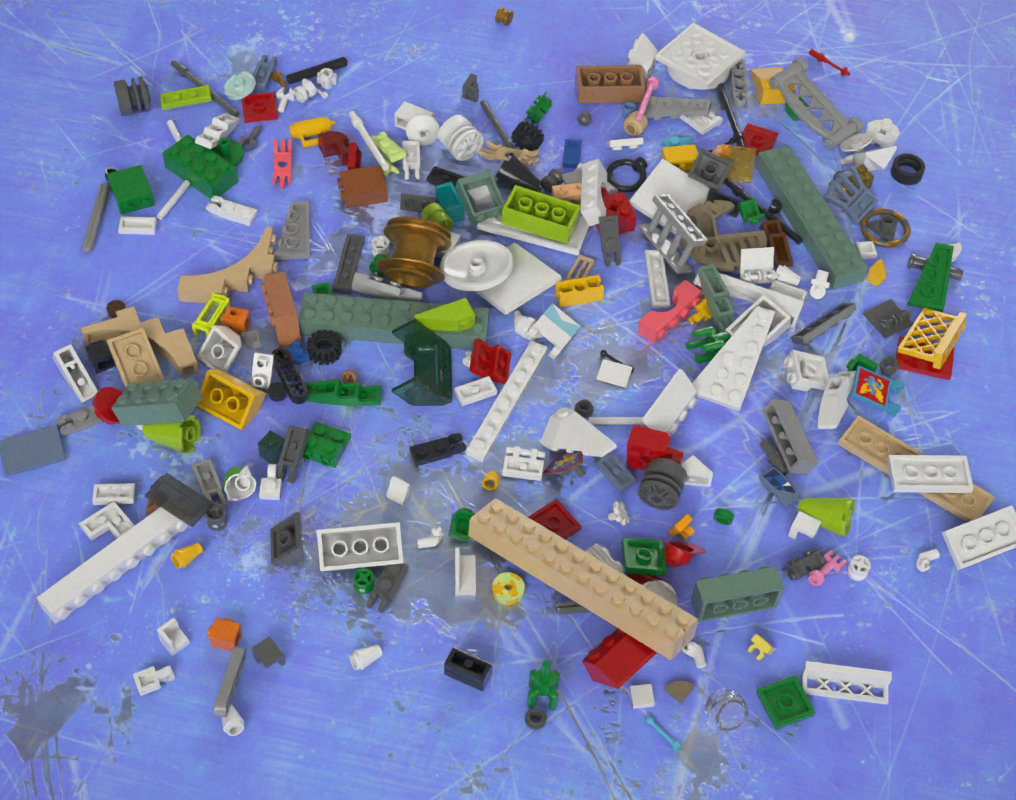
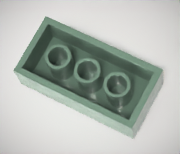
M193 378L165 379L141 383L132 382L127 385L126 390L117 398V401L112 406V410L122 426L185 422L203 395Z
M764 566L752 571L743 570L730 575L722 574L714 578L703 577L695 583L691 604L695 616L698 618V623L777 608L784 586L776 566Z

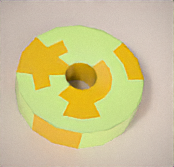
M511 572L499 574L492 583V595L501 604L514 605L524 596L525 583L517 574Z

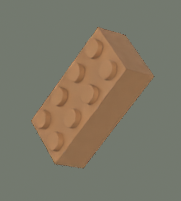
M642 65L576 66L575 86L578 103L642 102L645 92Z

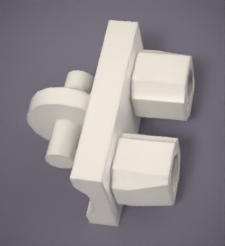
M818 270L816 278L811 279L810 284L814 285L810 288V294L813 298L820 299L825 295V288H829L830 285L827 282L829 272Z
M254 353L251 386L268 389L271 385L274 362L273 354Z

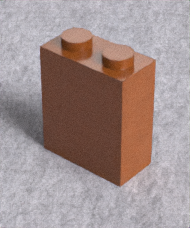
M380 165L340 171V178L337 179L338 188L342 189L340 191L341 201H345L346 208L388 202L387 187Z

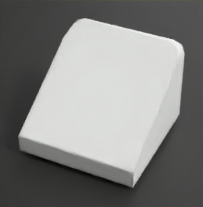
M393 476L386 497L400 505H404L410 497V484Z

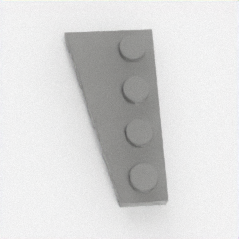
M651 96L644 115L646 118H654V120H661V117L670 116L671 119L681 115L686 117L708 116L711 100Z
M309 201L291 202L285 225L282 228V235L278 241L277 250L274 253L275 260L310 259Z

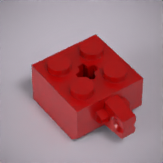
M606 188L601 189L602 199L606 207V216L617 215L619 234L634 231L637 216L624 192L610 195ZM595 224V226H596V228H597V230H598V232H599V234H600L599 224Z
M633 425L627 442V466L633 469L646 470L648 462L655 458H667L681 465L684 453L670 448L671 437L667 432Z

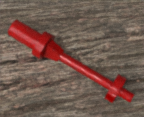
M814 49L809 51V55L816 58L819 63H828L841 71L840 75L843 77L845 75L850 76L851 73L848 72L846 66L844 68L837 66L829 61L824 53H819Z

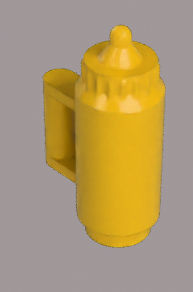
M317 117L294 122L292 125H289L291 138L300 139L303 148L323 144L321 134L330 131L331 126L335 125L336 122L330 121L328 117ZM318 135V138L304 141L306 137Z

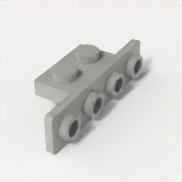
M358 272L354 274L351 290L379 299L422 302L423 292L401 286L399 282L392 280L387 282L384 281L383 277L376 275L371 277Z

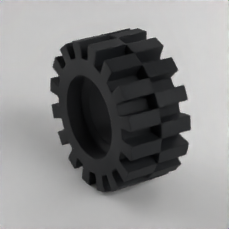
M522 121L512 132V142L516 143V147H520L519 150L524 148L529 151L538 150L543 143L544 134H541L542 130H538L537 125L533 126L534 123L531 122L529 124V121L525 123Z
M320 330L317 331V334L312 333L307 341V351L310 355V360H313L315 364L319 361V365H322L323 362L329 365L330 361L332 364L335 363V359H339L342 351L340 337L336 333L333 334L331 330L328 333L326 330H323V333H320ZM321 345L331 346L328 350L317 349Z

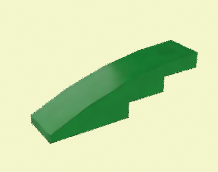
M340 379L304 383L308 391L307 401L341 406L381 405L383 393L381 385L363 387L360 382L342 384Z

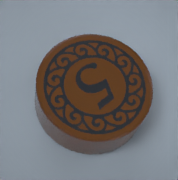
M113 300L106 306L107 313L111 318L117 317L116 311L126 308L121 300Z

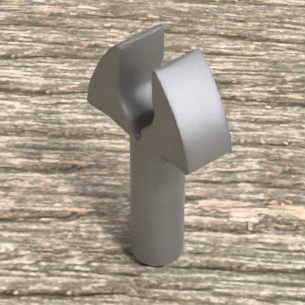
M256 126L249 137H240V144L243 148L248 144L247 152L258 147V141L255 139L262 130L260 126Z

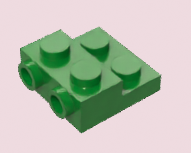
M315 422L310 430L302 458L319 462L323 466L336 468L351 439V433Z

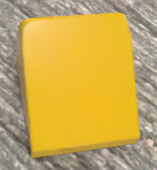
M882 259L870 267L866 278L868 282L876 287L887 277Z

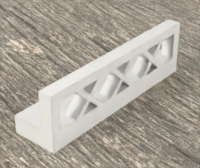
M806 661L802 669L801 686L807 695L887 705L889 702L888 686L892 680V672ZM807 679L815 680L820 686L816 689L807 688ZM830 682H835L841 689L839 691H832L827 685ZM851 685H858L862 692L854 694L849 687ZM873 687L882 688L883 697L874 696L870 690Z

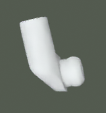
M434 526L428 538L417 539L418 549L437 546L443 538L442 528Z
M933 549L920 553L916 561L917 569L922 572L929 570L930 561L940 557L939 551Z
M690 641L685 647L682 646V651L694 658L697 668H703L707 665L700 645Z

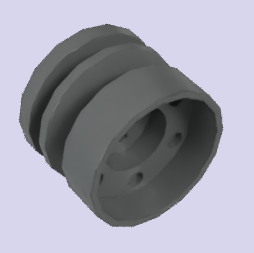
M142 76L138 77L139 85H136L134 78H131V86L127 85L125 79L113 81L121 116L132 115L133 106H136L138 112L142 113L141 105L143 104L146 112L150 111L151 100L149 90Z
M667 458L650 460L638 488L637 494L639 498L648 506L658 510H671L675 508L687 479L686 470L677 462Z

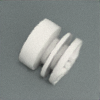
M463 115L450 117L443 123L438 132L439 142L459 161H465L473 157L483 143L482 134Z

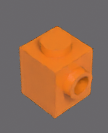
M228 306L226 312L222 313L220 322L223 326H228L236 334L240 335V333L248 331L251 323L250 312L246 309Z
M216 618L214 624L209 626L207 632L211 646L233 651L235 646L238 647L243 634L241 624L228 618Z

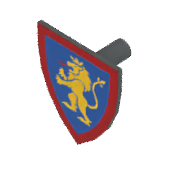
M564 451L547 466L543 473L549 475L559 474L562 477L574 470L579 478L583 477L586 473L580 466L583 464L582 451H574L573 453Z

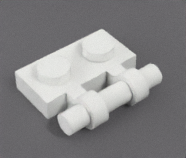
M514 446V448L506 447L502 476L541 481L544 460L537 459H545V452L534 448L532 450L520 449L519 446Z

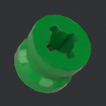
M383 254L375 256L374 261L369 265V269L374 275L380 277L385 275L377 268L376 263L387 256Z
M360 568L354 572L355 591L360 594L370 593L374 588L373 572L367 568Z

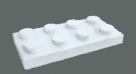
M889 455L887 458L893 492L972 493L974 489L967 456Z
M1013 505L941 532L957 570L1016 548V512Z

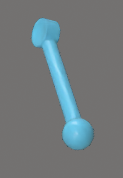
M647 716L645 719L646 723L651 724L672 745L674 751H679L681 744L673 741L654 722L652 716Z

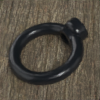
M638 157L635 160H616L606 170L607 182L616 187L620 192L636 191L646 180L645 169L648 166L647 162L642 157ZM628 165L632 166L635 172H639L640 177L635 184L621 185L613 179V171L619 166Z

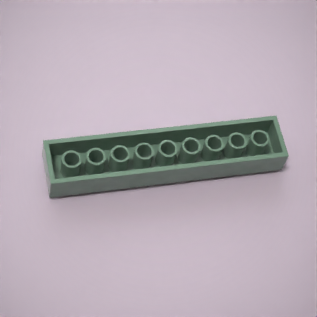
M788 145L759 152L755 168L773 197L782 204L783 213L797 235L803 239L802 243L818 269L829 272L827 282L830 283L831 290L864 282L868 266L791 147Z
M304 293L299 318L300 336H311L312 333L317 334L318 330H320V333H323V330H326L327 333L331 330L340 339L473 350V343L478 338L484 342L487 341L489 308L471 306L475 313V326L466 330H419L414 328V315L446 304Z

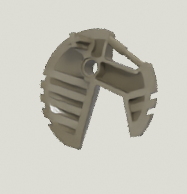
M714 200L713 203L706 201L704 205L699 203L690 208L686 214L708 239L705 245L694 247L689 256L702 266L714 264L717 271L731 272L734 271V267L739 271L741 249L766 247L767 237L764 230L719 235L716 220L734 209L735 205L730 201ZM684 238L681 243L682 251H684L688 244Z

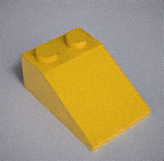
M782 67L750 69L760 105L786 103L779 88L772 89L769 86L770 79L784 70ZM788 85V88L792 90L794 94L796 89L795 85Z

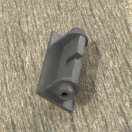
M401 193L400 210L422 213L426 206L437 203V200L434 197Z
M812 548L804 552V557L800 560L798 557L791 559L787 562L788 566L783 568L782 571L788 569L790 572L788 573L789 578L797 581L809 574L805 566L808 567L810 572L823 567L826 560L819 554V552L823 551V548L817 551Z

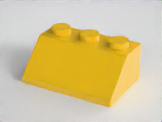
M221 369L207 370L200 388L203 397L197 404V407L243 430L260 411L266 393Z

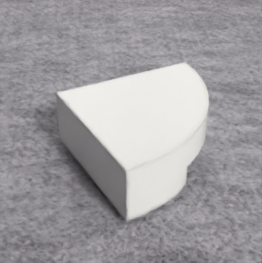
M961 243L949 244L954 246L952 262L961 253Z

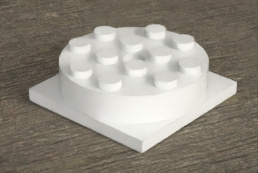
M693 22L655 55V59L666 65L667 72L677 83L688 89L705 90L716 88L720 83L723 84L728 79L731 68L745 56L746 52Z

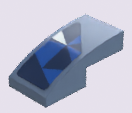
M775 467L758 477L768 493L773 492L783 509L801 498L789 480Z

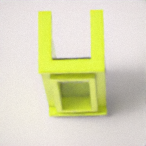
M212 293L211 298L196 321L191 324L195 337H198L200 330L206 332L207 338L213 325H222L220 322L221 315L230 306L229 298Z

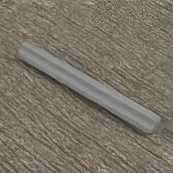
M107 183L99 185L82 244V251L84 253H91L110 189Z

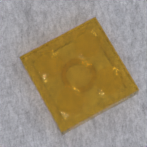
M722 144L720 157L733 163L726 178H729L731 181L751 183L756 149Z

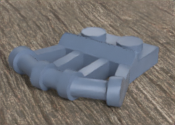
M851 167L843 173H838L835 176V180H831L828 183V190L823 196L826 203L839 207L841 212H844L854 224L859 223L878 202V199L863 184L855 167ZM849 177L853 178L856 187L848 179ZM840 183H842V184L848 189V191L852 194L851 197H850V196L848 195V193L839 185ZM834 191L844 200V202L833 196Z

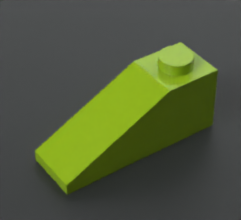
M466 298L414 315V328L419 330L460 331L475 326V313Z

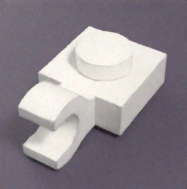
M268 464L267 478H261L260 499L280 500L282 480L276 478V464Z
M153 666L133 674L140 696L161 689L160 682H170L175 679L171 666L164 667L158 671Z

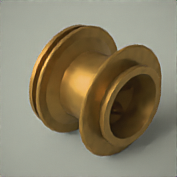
M401 216L389 219L386 227L383 229V233L390 241L395 243L392 257L378 260L376 263L377 268L385 274L387 279L399 282L407 287L428 288L433 286V284L442 282L445 279L444 273L433 265L436 252L444 251L451 247L450 231L438 223L417 217Z

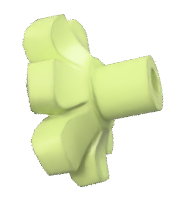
M385 159L389 169L383 170V175L387 177L390 172H395L398 175L400 170Z

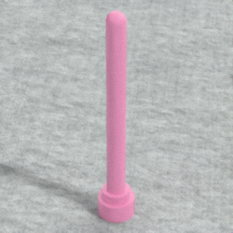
M655 76L648 77L645 82L647 89L636 115L637 121L642 120L652 91L656 90L659 85V80Z

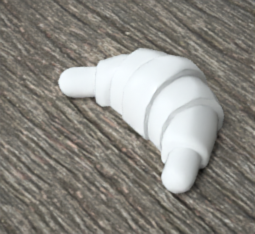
M515 310L513 319L514 331L527 339L525 335L537 320L532 317L527 318L519 310ZM537 332L532 340L536 341V339L543 338L544 336Z

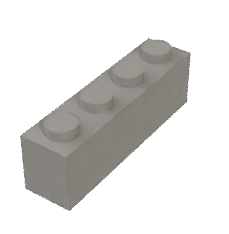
M773 399L762 410L789 472L807 475L819 463L789 401Z

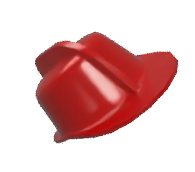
M662 541L665 543V561L669 566H686L695 554H704L706 552L704 548L696 544L680 541Z

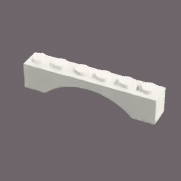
M719 273L729 291L728 297L755 303L764 294L791 317L790 327L795 328L804 301ZM697 274L693 285L702 291L701 297H705L699 275Z

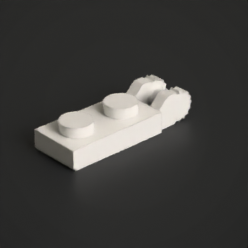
M419 140L402 141L403 150L406 154V157L403 158L405 180H409L410 177L408 169H415V178L419 180L420 142Z
M213 196L211 198L212 203H208L206 206V210L219 217L247 226H251L258 215L257 209L224 200L220 196Z

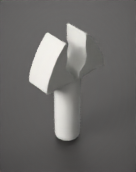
M285 87L277 91L276 98L281 99L278 107L279 113L284 112L288 100H295L292 88H290L289 93L284 95Z

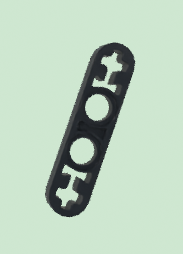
M283 348L273 350V365L290 400L295 404L305 403L308 391L289 352ZM283 368H289V369H291V370H290V371H283L282 369H283ZM294 380L297 383L291 384L288 381Z

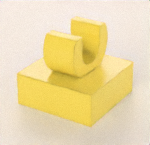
M759 634L753 636L751 641L755 644L751 645L748 649L750 653L755 649L760 650V654L756 658L758 660H762L765 657V653L771 655L776 650Z

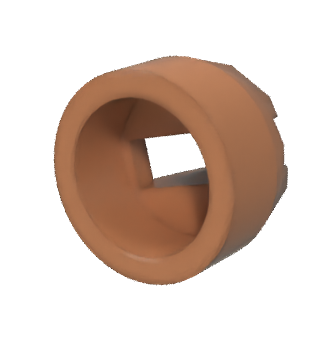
M349 369L342 374L344 384L356 383L358 380V373L355 370Z

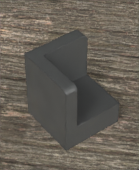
M270 636L252 647L253 658L258 664L262 663L265 668L270 667L277 661L281 666L286 664L284 654Z

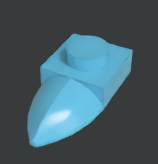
M674 135L664 140L662 146L691 145L694 137H678Z

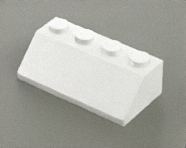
M679 369L642 418L640 426L667 432L669 436L676 433L679 422H683L686 419L687 411L689 408L693 409L697 402L695 398L697 390L683 370Z
M400 522L317 530L320 572L403 564Z

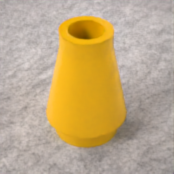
M196 542L174 550V553L171 554V560L176 568H186L196 557L203 553V549Z

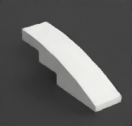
M228 113L214 117L212 124L204 128L203 134L196 136L195 143L212 149L219 144L221 138H226L236 128L241 119Z

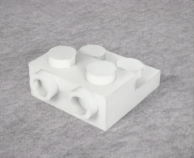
M792 350L783 361V366L788 370L786 380L791 384L792 389L808 392L811 388L825 390L829 381V375L824 357Z

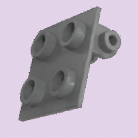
M891 299L862 313L885 339L914 324L910 320L912 316L911 310L905 309L902 311Z

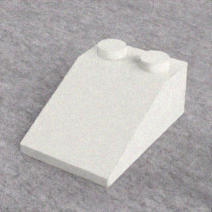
M763 294L725 329V332L732 337L757 306L775 311L763 345L764 348L790 327L791 317Z

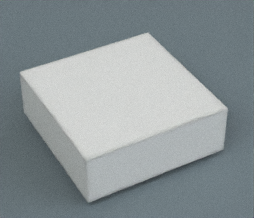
M873 241L856 242L855 248L862 259L877 257Z
M651 684L630 686L629 690L633 709L655 706Z

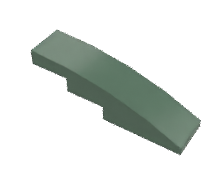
M714 264L698 267L697 272L713 320L718 331L725 332V329L735 321L733 318L735 311L727 298L729 291Z

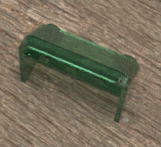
M416 319L392 330V334L404 342L405 356L414 361V378L392 388V393L412 406H445L451 403L452 361L451 349L448 343Z

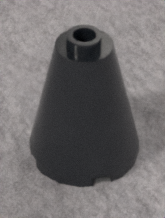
M509 154V161L504 160L495 176L498 178L495 181L497 186L513 190L514 186L517 185L541 193L543 189L541 186L542 182L513 154Z

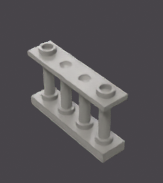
M668 193L654 195L652 201L658 209L651 223L641 224L639 228L677 274L691 272L692 268L686 262L694 247L705 245L708 239ZM664 214L667 222L661 232L657 225ZM672 226H674L678 232L673 242L670 243L666 238ZM682 238H684L688 244L682 255H680L676 249Z

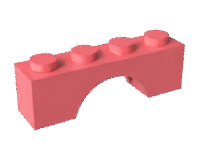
M684 280L673 291L672 303L675 307L666 312L649 311L639 320L638 333L654 344L658 340L664 339L668 331L675 329L682 318H687L690 311L695 308L694 306L701 301L702 291Z

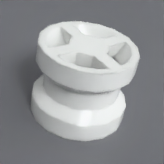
M384 236L375 237L372 240L373 256L375 257L377 254L389 255L388 238Z
M857 555L853 557L847 568L848 576L855 581L864 580L871 568V563L865 556Z

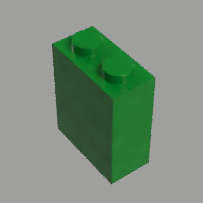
M141 165L107 174L109 186L120 215L155 206L153 193Z

